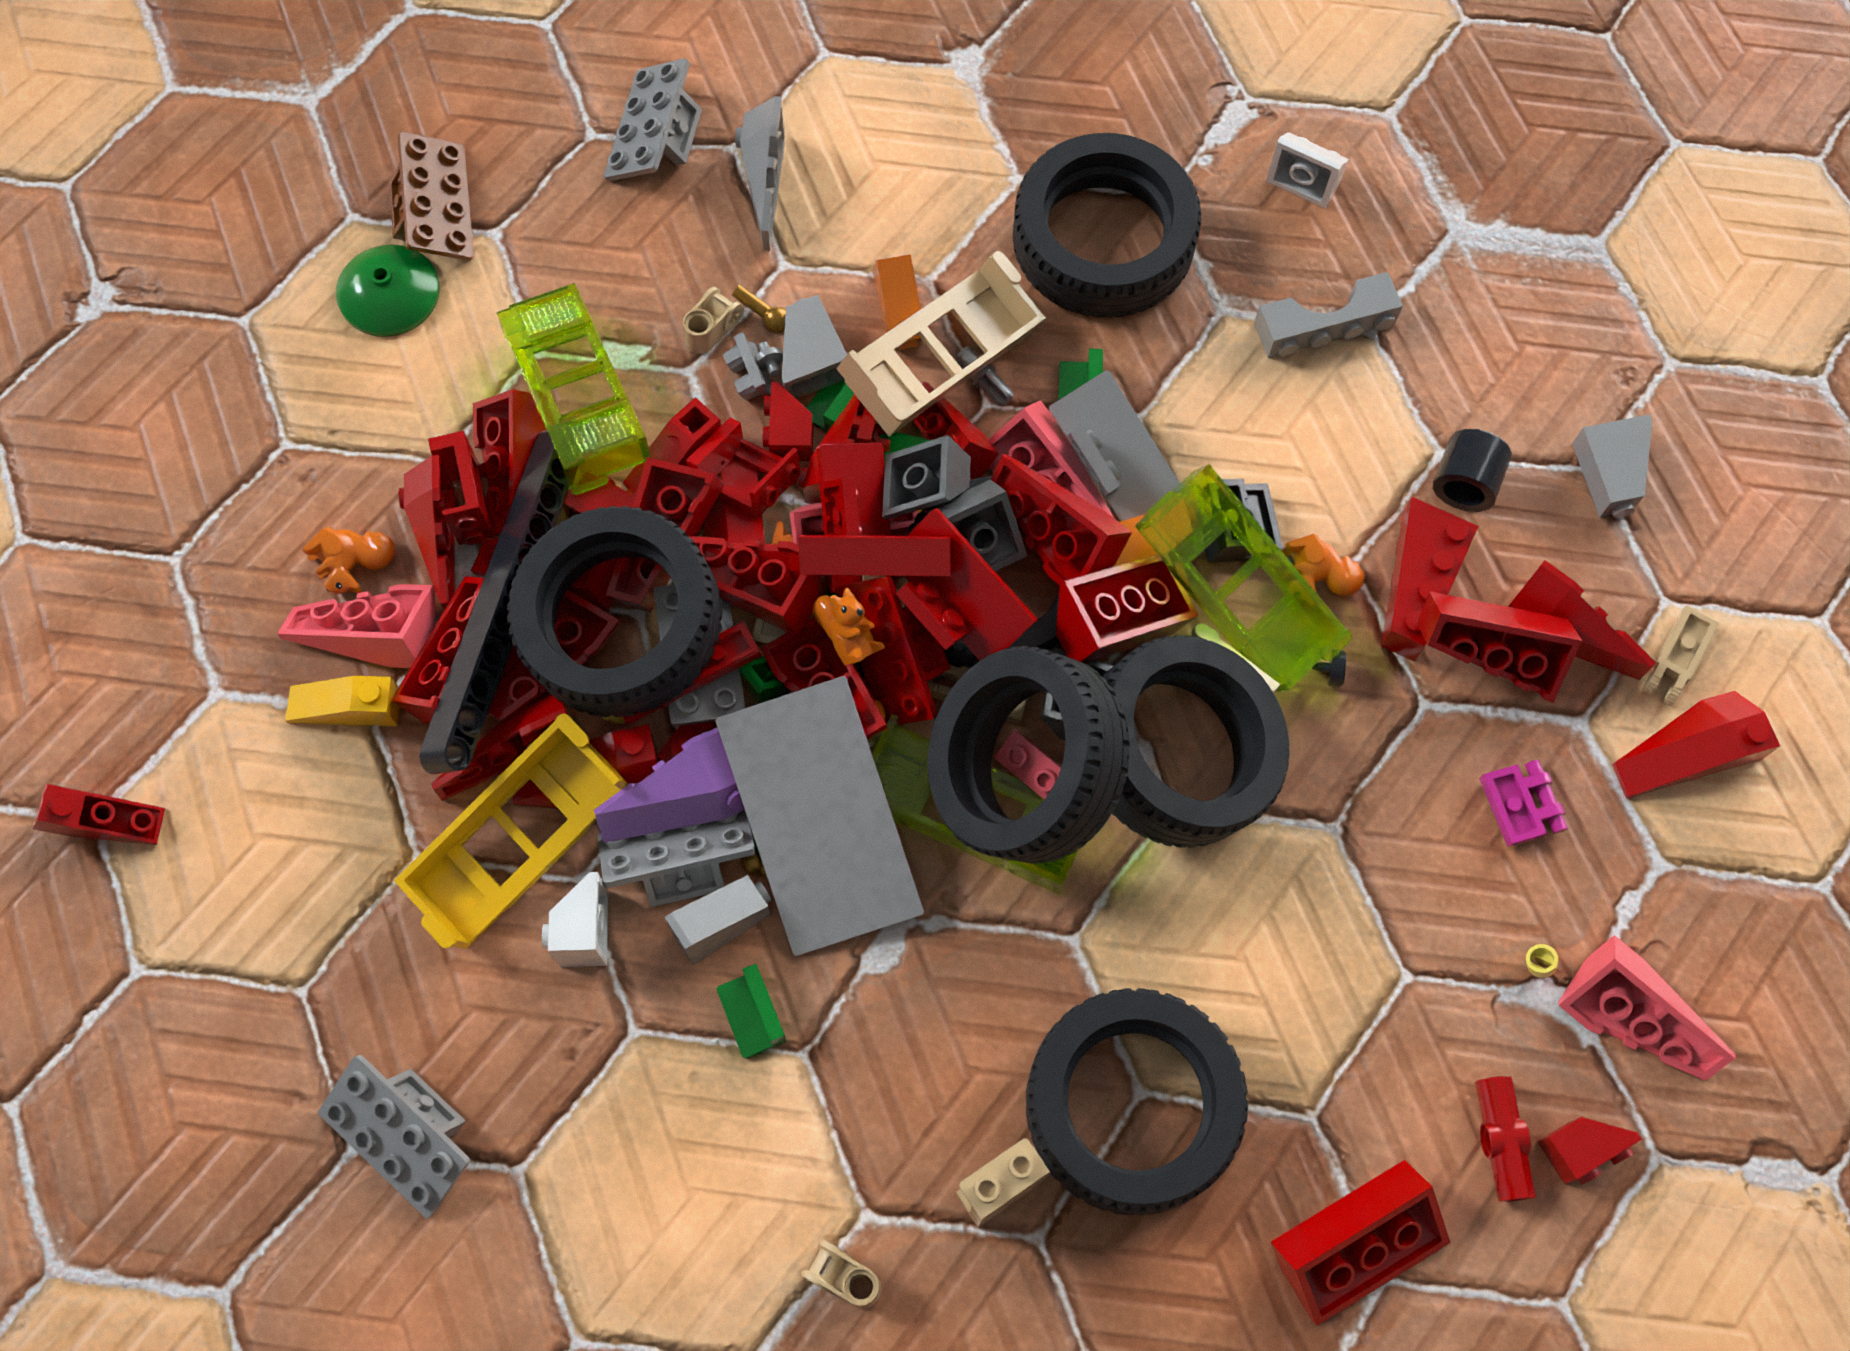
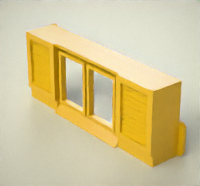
M560 714L393 881L424 914L421 920L422 926L442 948L448 949L454 946L467 949L591 828L590 826L596 821L593 810L626 787L628 783L589 743L588 735L567 714ZM530 779L568 818L540 848L533 843L502 809ZM491 817L498 822L530 857L501 886L463 846Z

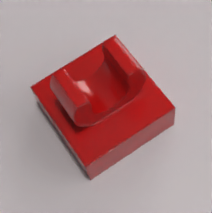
M864 408L856 437L857 443L881 442L884 452L890 451V440L879 437L881 434L887 433L870 412Z

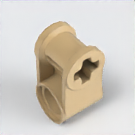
M715 286L709 288L701 300L683 318V331L687 348L696 354H704L712 350L718 341L739 322L744 311L743 304L737 301L732 302L723 296L721 290ZM698 330L704 331V332H701V333H695V331H698Z
M822 1239L819 1243L821 1250L810 1269L804 1270L801 1276L855 1307L869 1308L879 1300L881 1294V1284L877 1276L870 1269L853 1260V1257ZM859 1277H867L873 1283L872 1293L865 1299H856L851 1293L852 1283Z

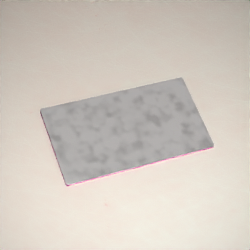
M845 676L716 719V724L792 952L795 956L893 925L924 913L863 725Z

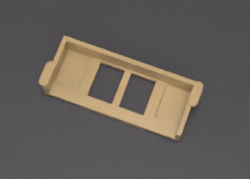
M994 252L978 271L858 353L854 349L850 351L836 368L845 379L844 382L889 437L983 368L1029 337L1046 319L1018 284L1021 280V275L1002 252ZM950 311L985 353L964 369L958 365L928 328ZM917 334L952 376L930 393H928L894 351Z

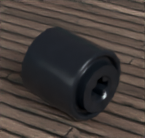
M1480 429L1456 431L1449 438L1433 481L1432 489L1436 496L1444 503L1460 510L1470 512L1489 510L1495 505L1511 460L1512 452L1509 445L1503 439L1488 431Z

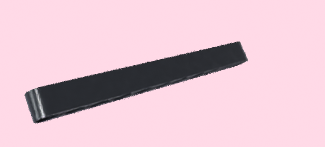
M567 423L543 430L535 440L420 749V763L427 773L440 774L462 771L469 766L513 646L509 633L510 625L507 620V605L510 601L508 597L512 589V581L517 575L518 567L522 564V560L529 553L532 546L550 529L555 527L583 450L584 438L582 432L574 424Z

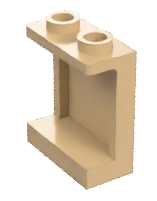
M1023 1138L961 1181L959 1184L960 1190L956 1192V1195L977 1227H980L1043 1183L1050 1171L1029 1140Z

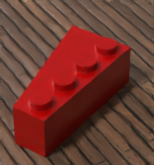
M647 457L632 508L636 507L641 508L643 511L655 512L657 515L665 517L667 521L674 522L688 536H696L725 484L715 473ZM639 557L617 558L606 596L616 604L651 613L655 606L654 588L667 586L671 577L659 564L652 560Z
M1411 497L1401 516V530L1399 540L1397 541L1396 562L1390 586L1392 587L1390 600L1387 605L1381 647L1415 662L1426 645L1417 621L1429 592L1449 594L1479 526L1415 497Z
M1429 592L1417 621V625L1428 646L1467 664L1471 662L1480 666L1486 673L1495 677L1499 675L1512 681L1515 686L1525 691L1532 690L1551 703H1554L1582 642L1568 618L1436 592Z

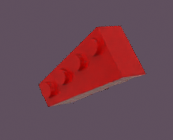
M469 576L463 578L391 701L423 723L430 724L484 578Z

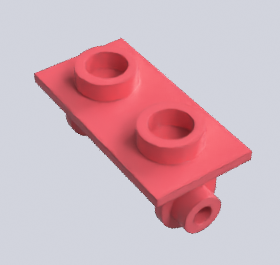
M1014 729L994 757L1042 799H1045L1053 788L1061 770L1059 764L1017 729Z

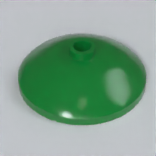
M402 245L376 246L358 254L344 267L336 285V300L346 321L357 330L372 336H396L413 330L430 316L439 298V279L431 262L420 252L408 250L406 246ZM386 276L384 279L378 280L380 277Z

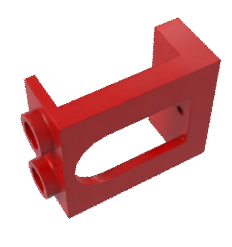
M731 417L686 459L687 467L717 475L734 458L766 473L767 475L750 491V495L723 482L725 485L717 498L757 519L768 508L774 506L778 497L789 486L797 482L801 473L797 449L792 448L782 458L743 438L741 422Z
M459 431L429 438L430 452L432 455L440 456L452 482L461 480L466 505L442 510L443 516L459 545H476L482 543L487 538L494 537L479 462L465 432Z

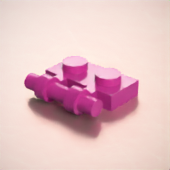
M1533 760L1525 764L1529 774L1525 778H1523L1518 764L1483 774L1479 778L1507 847L1542 838L1547 834L1542 823L1543 821L1549 822L1553 834L1568 829L1563 818L1566 812L1562 803H1557L1550 787L1553 783L1549 772H1544L1539 760ZM1530 790L1536 791L1542 805L1541 808L1536 809L1529 792Z

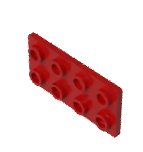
M881 442L818 445L816 452L824 535L891 536L890 519L885 520L882 517L885 477L883 444ZM828 575L830 593H836L835 590L839 586L862 581V575Z
M938 508L932 510L908 534V536H951V576H905L909 582L904 584L896 593L945 650L962 641L977 659L981 661L995 652L1008 649L1037 621L1031 611Z
M883 576L837 587L835 590L837 597L842 598L844 590L848 588L861 603L865 610L864 617L874 624V627L870 629L874 641L882 642L885 646L884 649L865 657L859 662L874 700L880 701L884 707L887 726L932 720L937 717L938 713L927 681L950 670V666L941 644L907 606L902 608L899 597L896 595L897 591L892 577Z

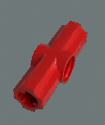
M1497 1076L1477 1080L1475 1084L1483 1120L1480 1126V1141L1484 1155L1491 1161L1498 1201L1514 1202L1536 1198L1528 1155L1531 1151V1138L1526 1122L1520 1119L1512 1076Z

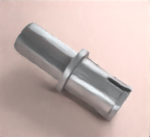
M967 346L958 353L955 361L964 369L978 359L979 356L971 346ZM986 366L971 377L974 381L973 385L976 388L981 387L998 406L1004 407L1011 401L1014 393L995 374L996 369L994 366Z

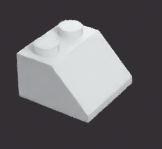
M1288 132L1281 136L1277 142L1266 182L1326 209L1343 178L1349 159L1340 156L1335 151L1327 150L1311 143L1304 137H1298Z
M589 872L549 911V924H543V948H548L550 956L555 959L560 967L607 966L609 891L604 887L603 880L598 872Z

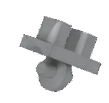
M744 332L734 336L737 345L725 352L723 356L733 373L747 368L748 374L735 380L734 383L739 395L746 401L761 394L763 396L771 395V379L769 374L770 376L779 374L778 365L783 361L782 350L778 347H769L768 342H762L757 347L754 342H748Z

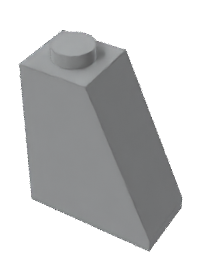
M819 295L808 299H800L794 304L787 306L782 362L783 387L798 399L844 381L845 379L836 368L847 353Z
M1650 414L1583 427L1572 443L1599 518L1613 515L1614 518H1621L1630 515L1645 496L1652 428Z
M747 875L665 916V919L673 935L694 966L769 917L771 914L767 904L772 899L760 881L754 885Z

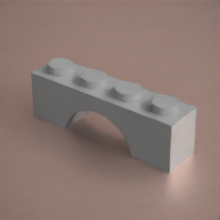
M1385 272L1356 280L1349 297V303L1338 311L1331 313L1313 312L1299 305L1291 297L1259 306L1254 325L1267 357L1270 358L1277 355L1286 357L1303 348L1311 346L1313 348H1320L1333 340L1341 338L1353 339L1363 332L1374 329L1377 331L1386 330L1396 323L1403 305L1389 273Z

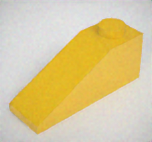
M349 676L290 686L285 721L287 723L398 726L400 706L391 701L399 687L392 677Z

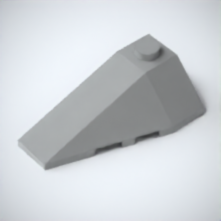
M774 96L745 113L742 128L737 127L735 136L736 148H741L742 161L764 250L771 249L786 138L782 97Z

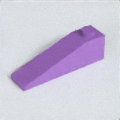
M718 727L689 739L681 745L683 751L667 763L661 760L652 767L654 772L640 783L628 784L593 810L604 843L723 820L745 810Z

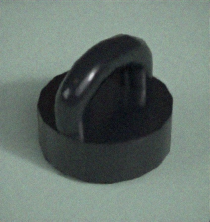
M1331 649L1329 662H1313L1311 668L1314 671L1328 672V686L1341 687L1345 680L1346 652L1344 650Z

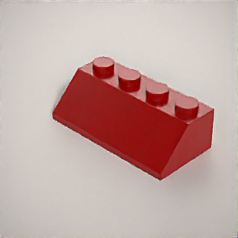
M1164 552L1061 583L1056 636L1067 657L1085 664L1140 646L1146 642L1149 643L1157 638L1173 635L1199 615Z
M1406 1160L1401 1161L1271 1241L1283 1274L1316 1326L1451 1243L1433 1186Z

